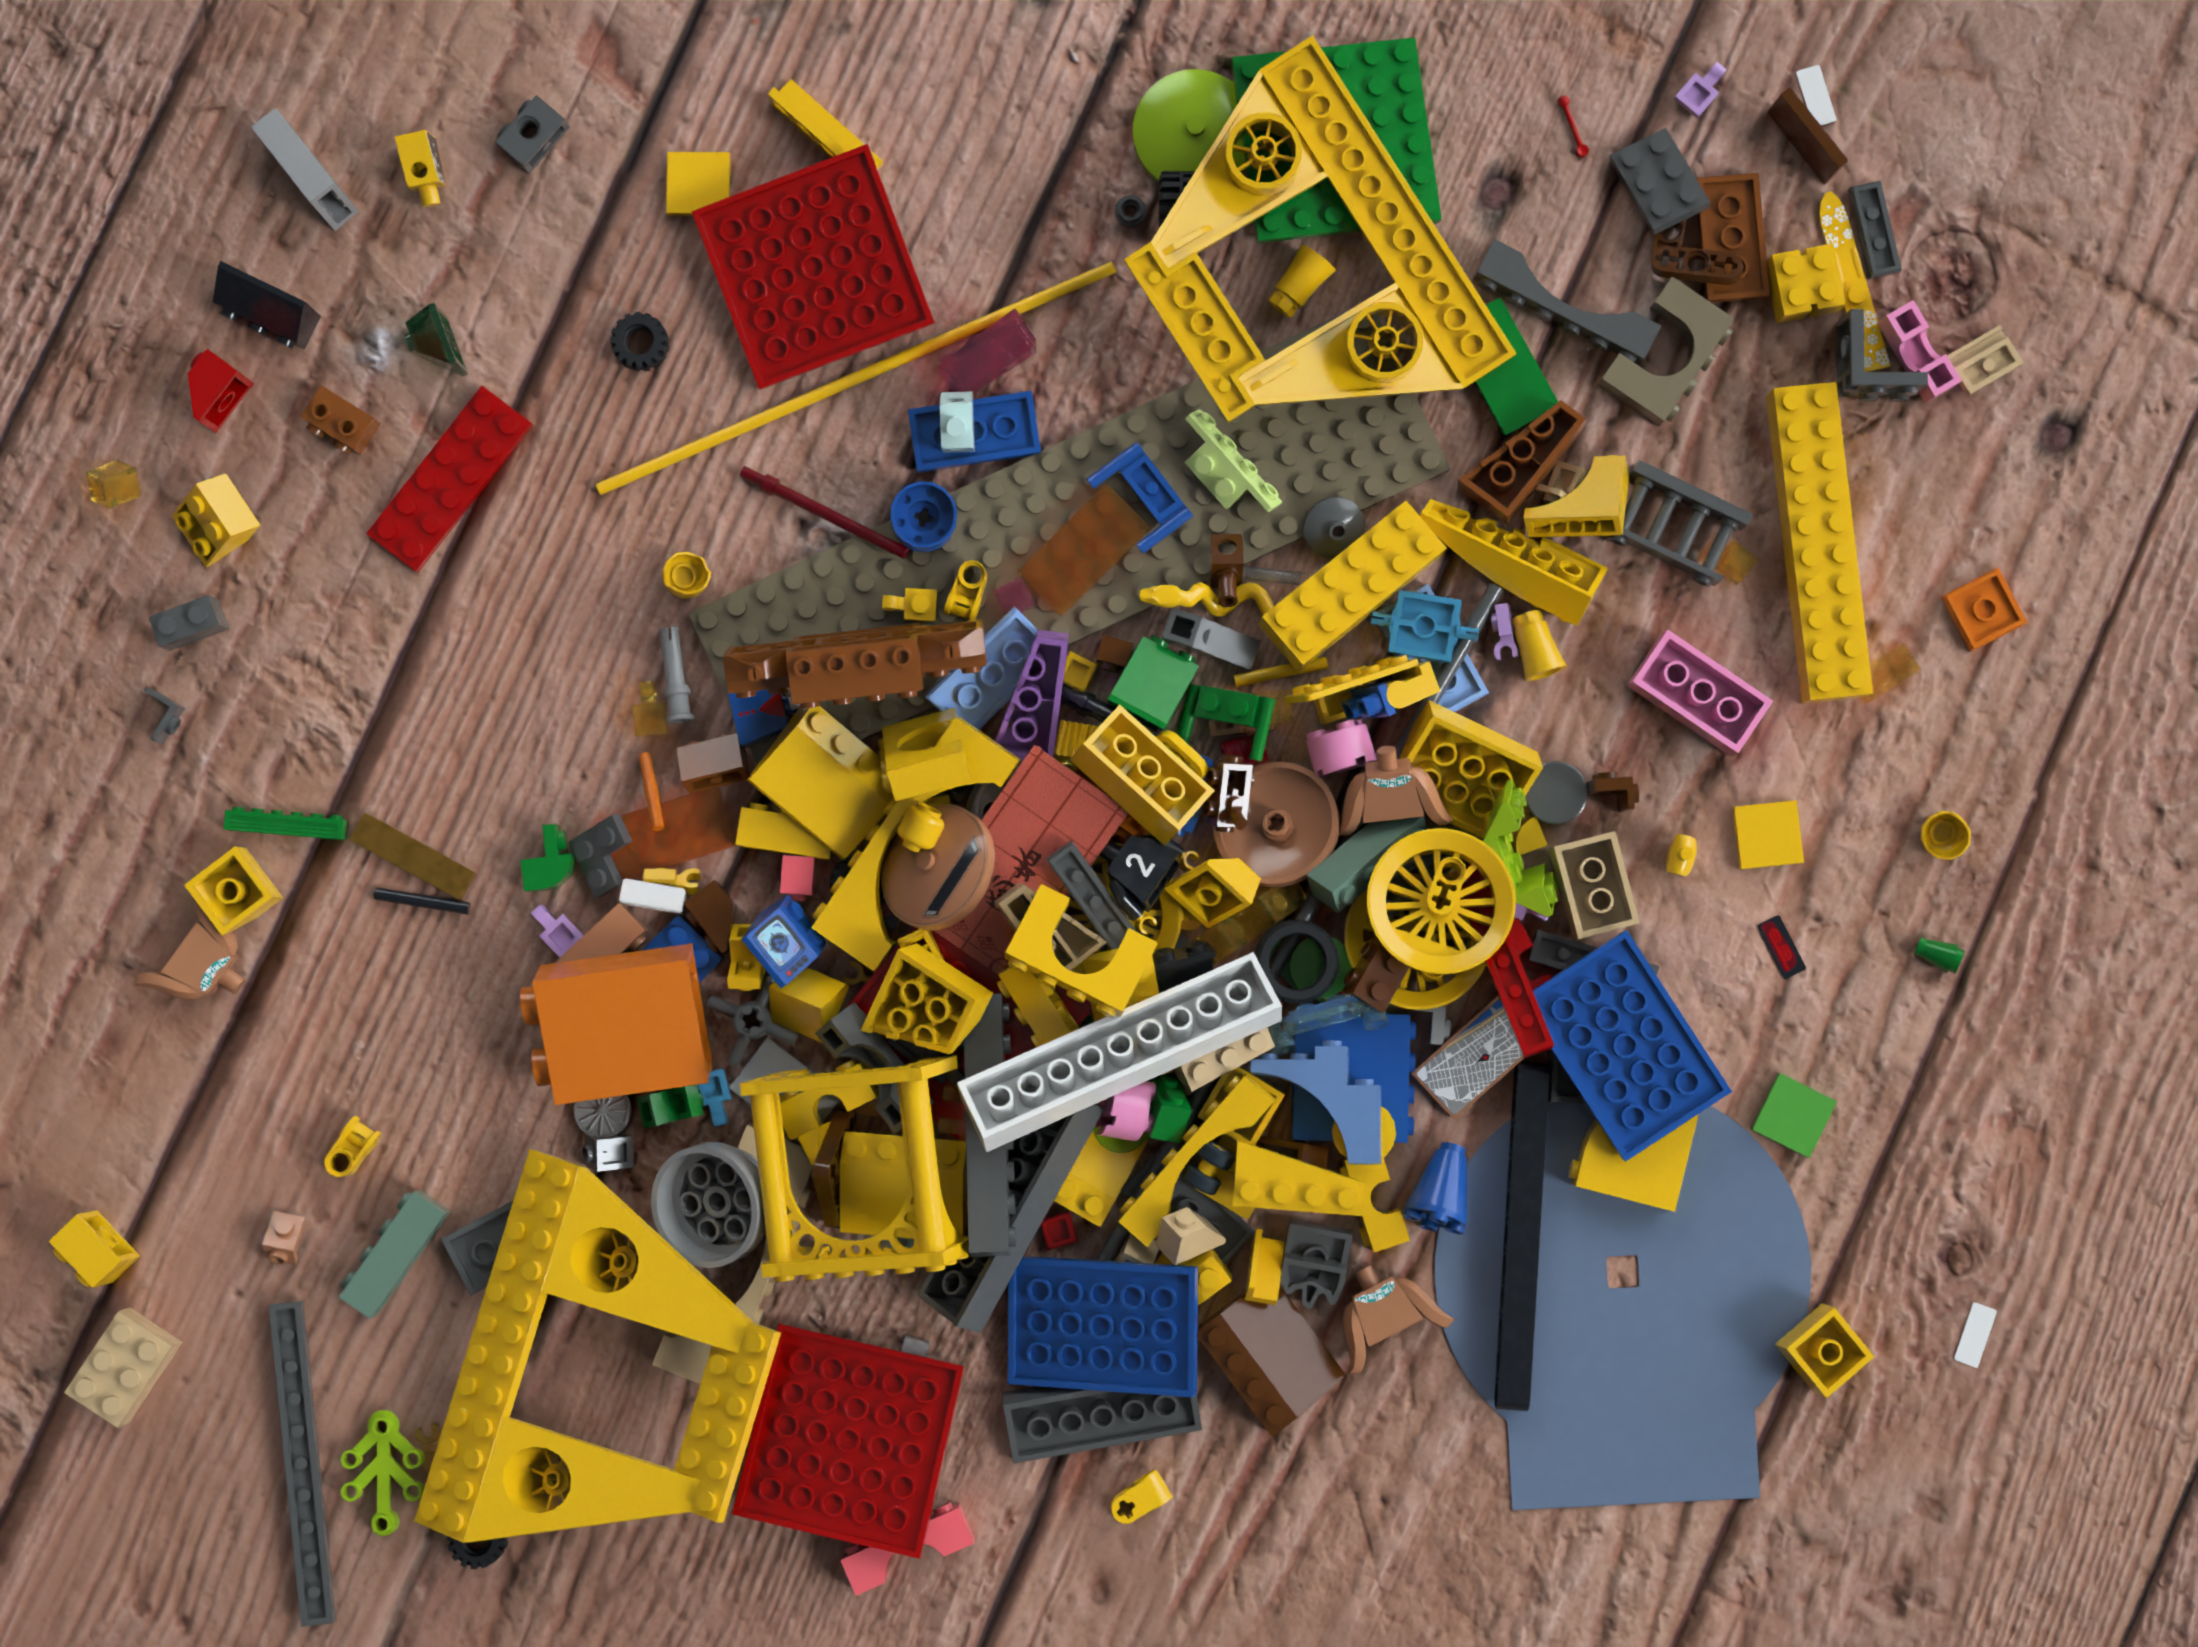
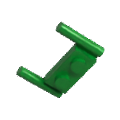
M1190 684L1178 736L1189 745L1195 717L1256 728L1249 759L1262 762L1276 700L1248 693Z

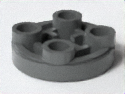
M1560 761L1542 764V771L1525 796L1526 807L1534 817L1545 824L1559 825L1567 823L1576 818L1585 807L1588 796L1586 781L1582 774L1568 763Z

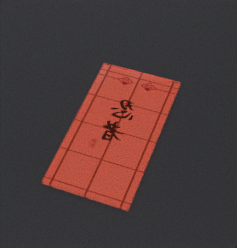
M1034 744L982 818L992 836L995 850L994 871L984 897L977 907L963 920L948 928L934 931L998 975L999 972L1009 967V960L1004 957L1016 931L995 905L994 901L1017 883L1026 885L1034 892H1037L1040 885L1043 884L1070 897V892L1045 858L1072 840L1091 866L1123 822L1128 812L1111 797L1043 751L1040 746Z

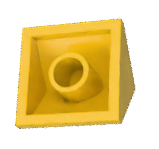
M808 967L783 988H780L776 982H773L769 986L772 1022L823 1043L815 1033L838 1015L850 985Z

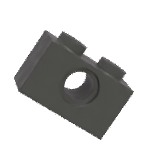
M536 95L532 100H527L521 105L516 119L511 124L507 123L501 128L497 135L498 139L495 142L503 153L530 174L570 127L560 114ZM530 127L538 128L534 137H523L526 129Z

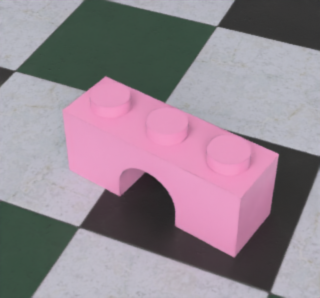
M1914 300L1888 314L1877 323L1905 372H1928V385L1918 392L1925 404L1952 389L1962 381L1947 355L1940 356L1931 347L1926 335L1929 325Z

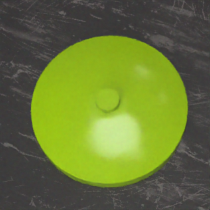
M1188 69L1165 76L1145 93L1137 107L1133 121V143L1142 167L1157 183H1159L1162 171H1196L1237 106L1234 82L1212 71ZM1242 138L1236 142V145L1243 146ZM1233 150L1232 157L1238 168L1245 163L1244 153Z

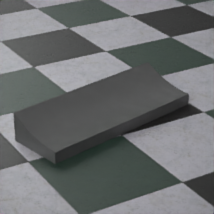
M1041 1386L1002 1392L1003 1409L1013 1463L1202 1430L1197 1395L1193 1398Z

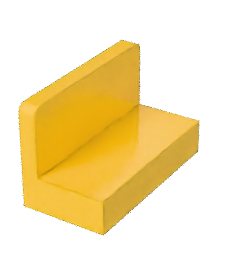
M1256 1228L1251 1246L1245 1300L1276 1305L1285 1241L1263 1238V1229Z

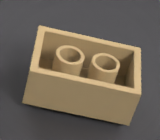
M1615 831L1548 849L1554 873L1558 880L1559 891L1572 940L1640 924Z
M132 1308L120 1310L64 1393L115 1427L124 1426L130 1423L183 1342Z

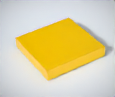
M667 152V216H693L691 211L730 197V152Z
M1797 800L1732 807L1739 870L1804 863Z

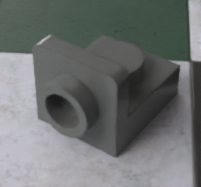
M628 1134L599 1138L585 1136V1145L582 1146L583 1162L587 1168L597 1172L633 1168L632 1136Z

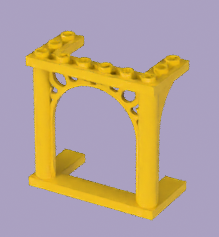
M957 1056L925 1058L904 1066L809 1074V1069L778 1071L740 1083L741 1096L750 1095L769 1261L761 1264L762 1278L775 1277V1282L794 1280V1276L804 1275L805 1280H815L823 1278L824 1273H834L835 1278L854 1276V1271H864L865 1276L884 1274L885 1269H895V1274H906L914 1272L915 1267H925L926 1272L945 1270V1266L957 1264V1260L969 1257L968 1236L961 1235L954 1228L942 1198L928 1088V1078L958 1068ZM897 1083L908 1175L904 1204L895 1220L876 1236L863 1240H843L827 1235L806 1219L793 1197L789 1181L779 1093ZM909 1212H914L913 1221H917V1225L907 1221V1214ZM792 1220L797 1221L800 1224V1229L797 1230L793 1235L792 1230L796 1228L794 1227ZM898 1228H904L912 1234L914 1238L913 1247H905L898 1241L896 1237V1230ZM805 1234H810L813 1236L815 1244L813 1247H802L799 1245L800 1239ZM888 1240L892 1248L884 1247L882 1249L881 1241ZM854 1245H857L860 1248L859 1253L854 1252Z

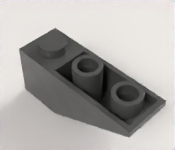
M1174 607L1171 609L1162 636V640L1170 645L1248 671L1252 669L1261 642L1216 622Z

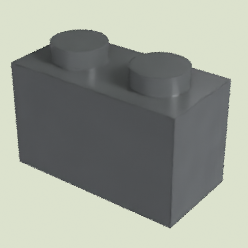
M209 595L149 617L159 647L169 651L229 630L219 600Z

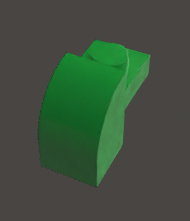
M542 825L546 857L520 860L524 892L531 893L556 889L566 883L573 874L576 858L574 854H563V849H567V837L565 830H560V825Z
M697 1085L671 1088L637 1097L644 1128L704 1114L702 1109L704 1100L702 1093L697 1089Z

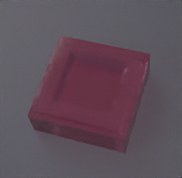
M1022 577L993 590L1005 615L1014 606L1021 613L1035 606Z

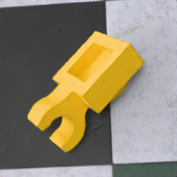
M905 588V597L883 595L882 610L904 611V621L935 623L937 590Z
M690 868L683 871L680 875H677L676 869H644V882L683 888L686 894L695 895L699 892L698 883H689L692 880H701L699 869Z

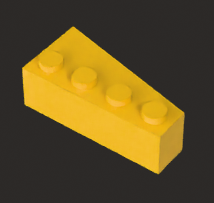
M1241 1140L1237 1141L1233 1206L1363 1216L1365 1182Z

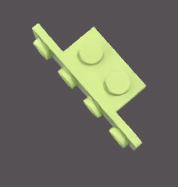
M1198 409L1185 418L1205 441L1185 461V464L1225 509L1230 508L1248 490L1267 512L1274 510L1282 503L1278 497L1277 490L1270 483L1264 482L1257 474L1256 466L1250 460L1244 459L1236 450L1237 446L1234 441L1228 436L1223 435L1216 428L1215 420L1208 413Z

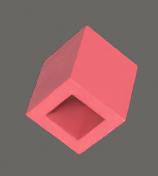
M783 855L780 893L788 894L793 901L806 902L807 896H814L817 858Z

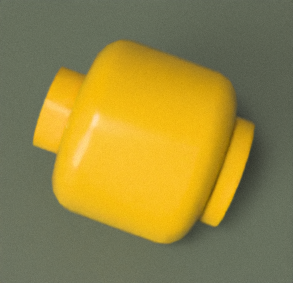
M921 802L917 806H909L897 827L898 835L904 839L902 845L917 853L920 852L921 848H934L945 826L944 821L940 818L942 813Z

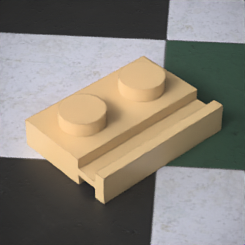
M2001 325L1947 355L1962 380L1959 384L1967 397L2024 364L2009 338L2002 332L2003 328Z

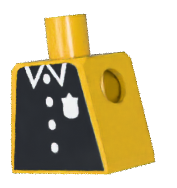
M426 130L394 136L408 188L414 192H419L423 208L441 204L437 188L445 186V179L436 137ZM427 168V174L420 178L422 170Z

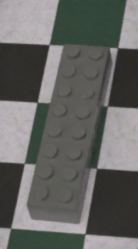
M1096 1103L1014 1140V1149H1008V1162H1014L1015 1179L1014 1182H1009V1195H1015V1214H1010V1227L1016 1228V1247H1010L1011 1255L971 1257L968 1253V1258L957 1260V1264L945 1266V1270L929 1272L917 1296L955 1326L978 1333L982 1332L1103 1113V1107ZM968 1219L965 1236H968Z

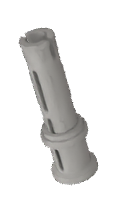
M668 627L659 629L667 686L662 692L668 706L666 723L681 724L694 721V715L690 713L688 699L691 689L688 685H685L679 627H671V640H669Z

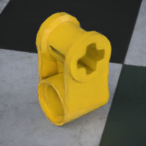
M970 560L960 566L944 607V615L948 616L951 613L966 618L968 621L976 620L988 579L986 569L981 563ZM970 568H977L982 573L980 581L975 584H969L964 579L965 572ZM956 603H959V604L968 606V607H970V608H965V607L956 605Z
M353 1116L326 1155L324 1161L326 1171L335 1177L353 1175L366 1156L375 1148L382 1133L380 1131L374 1132L362 1124L358 1116ZM340 1154H345L349 1160V1165L345 1171H339L335 1165V1160Z
M1153 1469L1134 1481L1132 1485L1117 1493L1111 1501V1511L1113 1517L1118 1522L1129 1524L1146 1513L1162 1506L1173 1495L1157 1469ZM1124 1500L1127 1504L1130 1502L1134 1503L1130 1507L1131 1514L1126 1515L1125 1512H1117L1120 1509V1501Z

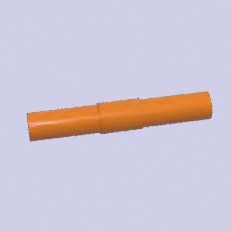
M644 752L639 754V762L651 827L653 831H661L665 827L651 753Z

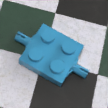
M1399 590L1397 605L1392 614L1373 611L1371 625L1389 627L1391 635L1388 648L1389 654L1407 655V657L1451 664L1454 646L1459 638L1477 642L1479 628L1461 626L1459 617L1462 600Z

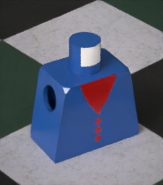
M768 690L755 692L756 696L747 698H736V693L728 694L740 746L747 748L780 734L789 722L788 715L796 713L800 704H792L791 695H770Z

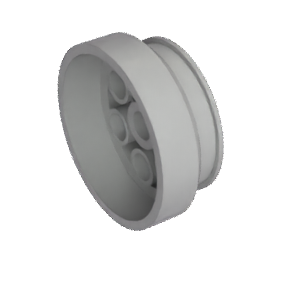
M704 1142L678 1151L669 1157L659 1169L651 1194L653 1219L660 1236L690 1264L705 1268L721 1267L745 1257L759 1245L766 1233L758 1161L751 1154L728 1144Z

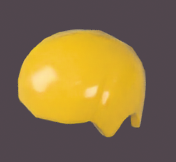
M690 552L675 553L666 560L662 570V580L669 593L680 599L695 598L703 593L711 578V571L708 569L704 558Z
M1938 811L1928 816L1921 826L1920 840L1926 851L1937 859L1953 860L1963 855L1970 846V827L1958 814L1952 811Z

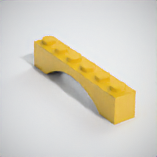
M1245 1074L1241 1079L1235 1076L1224 1088V1091L1228 1094L1221 1103L1214 1100L1203 1113L1207 1119L1201 1126L1197 1127L1193 1124L1182 1137L1186 1143L1181 1149L1176 1151L1172 1148L1161 1161L1165 1166L1157 1176L1151 1172L1140 1185L1144 1190L1137 1199L1131 1196L1119 1209L1123 1215L1118 1222L1146 1247L1157 1237L1162 1217L1171 1214V1201L1175 1184L1189 1159L1200 1148L1219 1135L1235 1129L1253 1126L1274 1102L1275 1098L1249 1075Z

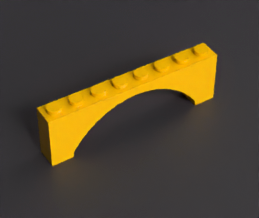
M959 716L955 717L953 721L948 718L943 723L937 733L941 738L936 746L961 740L971 781L895 801L893 798L883 812L887 817L882 825L875 824L865 839L869 841L867 847L863 852L857 850L849 861L848 866L852 869L845 878L840 876L833 884L830 892L834 895L828 904L822 902L812 916L816 920L811 927L813 930L872 971H876L896 944L889 937L883 919L880 902V875L889 842L895 834L906 809L909 806H917L919 802L923 803L932 796L958 786L976 783H995L999 787H1003L1021 761L1020 758Z

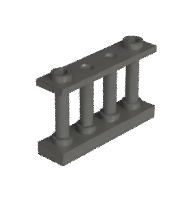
M1638 460L1629 474V477L1635 479L1634 483L1636 486L1626 505L1623 535H1611L1607 539L1620 546L1628 544L1693 575V581L1706 587H1710V585L1716 586L1722 581L1724 576L1714 572V569L1732 531H1736L1737 528L1742 530L1748 526L1753 514ZM1654 488L1663 493L1664 500L1646 538H1643L1629 531V528L1647 490ZM1683 502L1692 506L1691 511L1693 513L1675 551L1672 552L1658 545L1657 542L1675 505ZM1710 515L1720 520L1719 524L1721 527L1703 565H1700L1685 557L1704 517Z

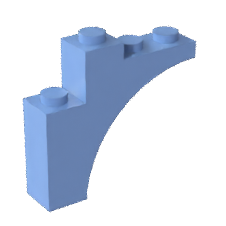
M1322 1041V1046H1315V1059H1310V1054L1296 1053L1290 1054V1059H1278V1054H1261L1258 1056V1059L1251 1060V1073L1253 1075H1265L1289 1081L1311 1093L1326 1107L1342 1134L1349 1165H1382L1381 1086L1374 1085L1373 1079H1355V1085H1349V1048L1342 1046V1041Z

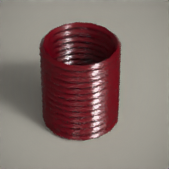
M1255 731L1251 732V734L1248 733V735L1245 734V736L1242 735V737L1239 736V738L1236 737V739L1233 738V740L1230 739V741L1227 740V742L1220 743L1222 755L1233 754L1242 756V761L1252 764L1253 767L1269 762L1266 747L1262 762L1249 759Z

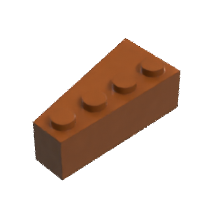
M1560 400L1530 423L1521 433L1508 440L1499 450L1491 456H1487L1473 470L1458 479V489L1508 525L1533 494L1537 484H1541L1583 431L1586 418Z

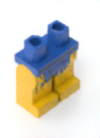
M1430 662L1419 663L1418 666L1391 674L1392 679L1383 683L1368 684L1351 689L1352 697L1341 702L1347 719H1354L1359 716L1361 719L1389 717L1396 713L1395 708H1404L1440 692Z

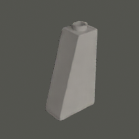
M276 108L251 126L304 196L335 231L359 213V210Z

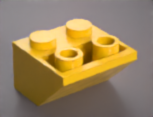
M227 474L195 484L172 514L177 528L182 531L192 546L193 552L200 558L205 567L211 566L247 542L260 526Z

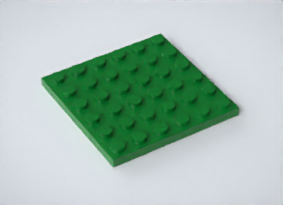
M1415 37L1321 47L1433 224L1440 223L1442 217ZM1287 51L1232 57L1231 67L1237 104L1258 71ZM1254 131L1253 134L1257 138L1266 136L1267 131ZM1271 132L1269 134V137H1272L1275 142L1282 139ZM1245 134L1242 137L1243 147L1249 148L1253 141L1248 134ZM1286 143L1278 147L1279 154L1293 157ZM1261 150L1257 154L1258 156L1263 155L1265 158L1269 157V153L1266 150ZM1244 153L1245 163L1249 161L1248 153ZM1278 160L1275 168L1280 176L1283 177L1291 169L1293 163ZM1250 165L1246 168L1247 178L1256 182L1258 170ZM1271 169L1261 171L1259 182L1277 180ZM1327 178L1254 220L1257 244L1361 232Z

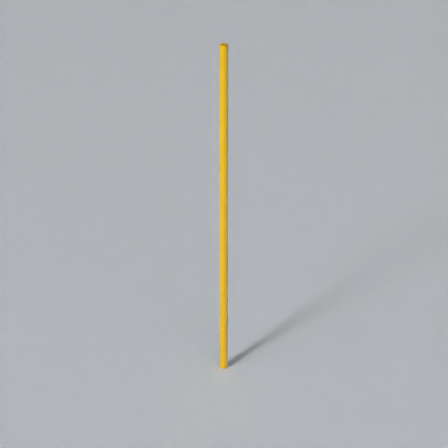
M1112 261L1075 276L596 483L600 495H603L1110 276L1116 273V269Z

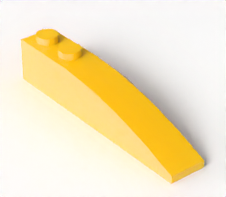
M1433 499L1429 500L1420 514L1423 521L1448 547L1483 575L1519 598L1529 602L1533 607L1543 609L1557 616L1561 621L1578 626L1608 570L1607 567L1553 540L1542 537L1539 542L1525 537L1526 531L1514 527L1513 531L1510 532L1496 526L1497 521L1488 518L1472 519L1468 511Z

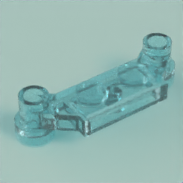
M1335 995L1328 998L1324 1003L1300 1005L1295 1011L1289 1012L1288 1016L1282 1017V1021L1268 1027L1275 1045L1270 1051L1271 1054H1278V1056L1291 1053L1296 1049L1294 1035L1361 1017L1365 1030L1380 1029L1389 1023L1386 1010L1384 1013H1378L1355 997H1352V995Z

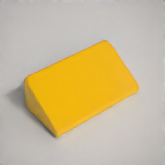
M831 1121L798 1136V1140L810 1165L815 1163Z

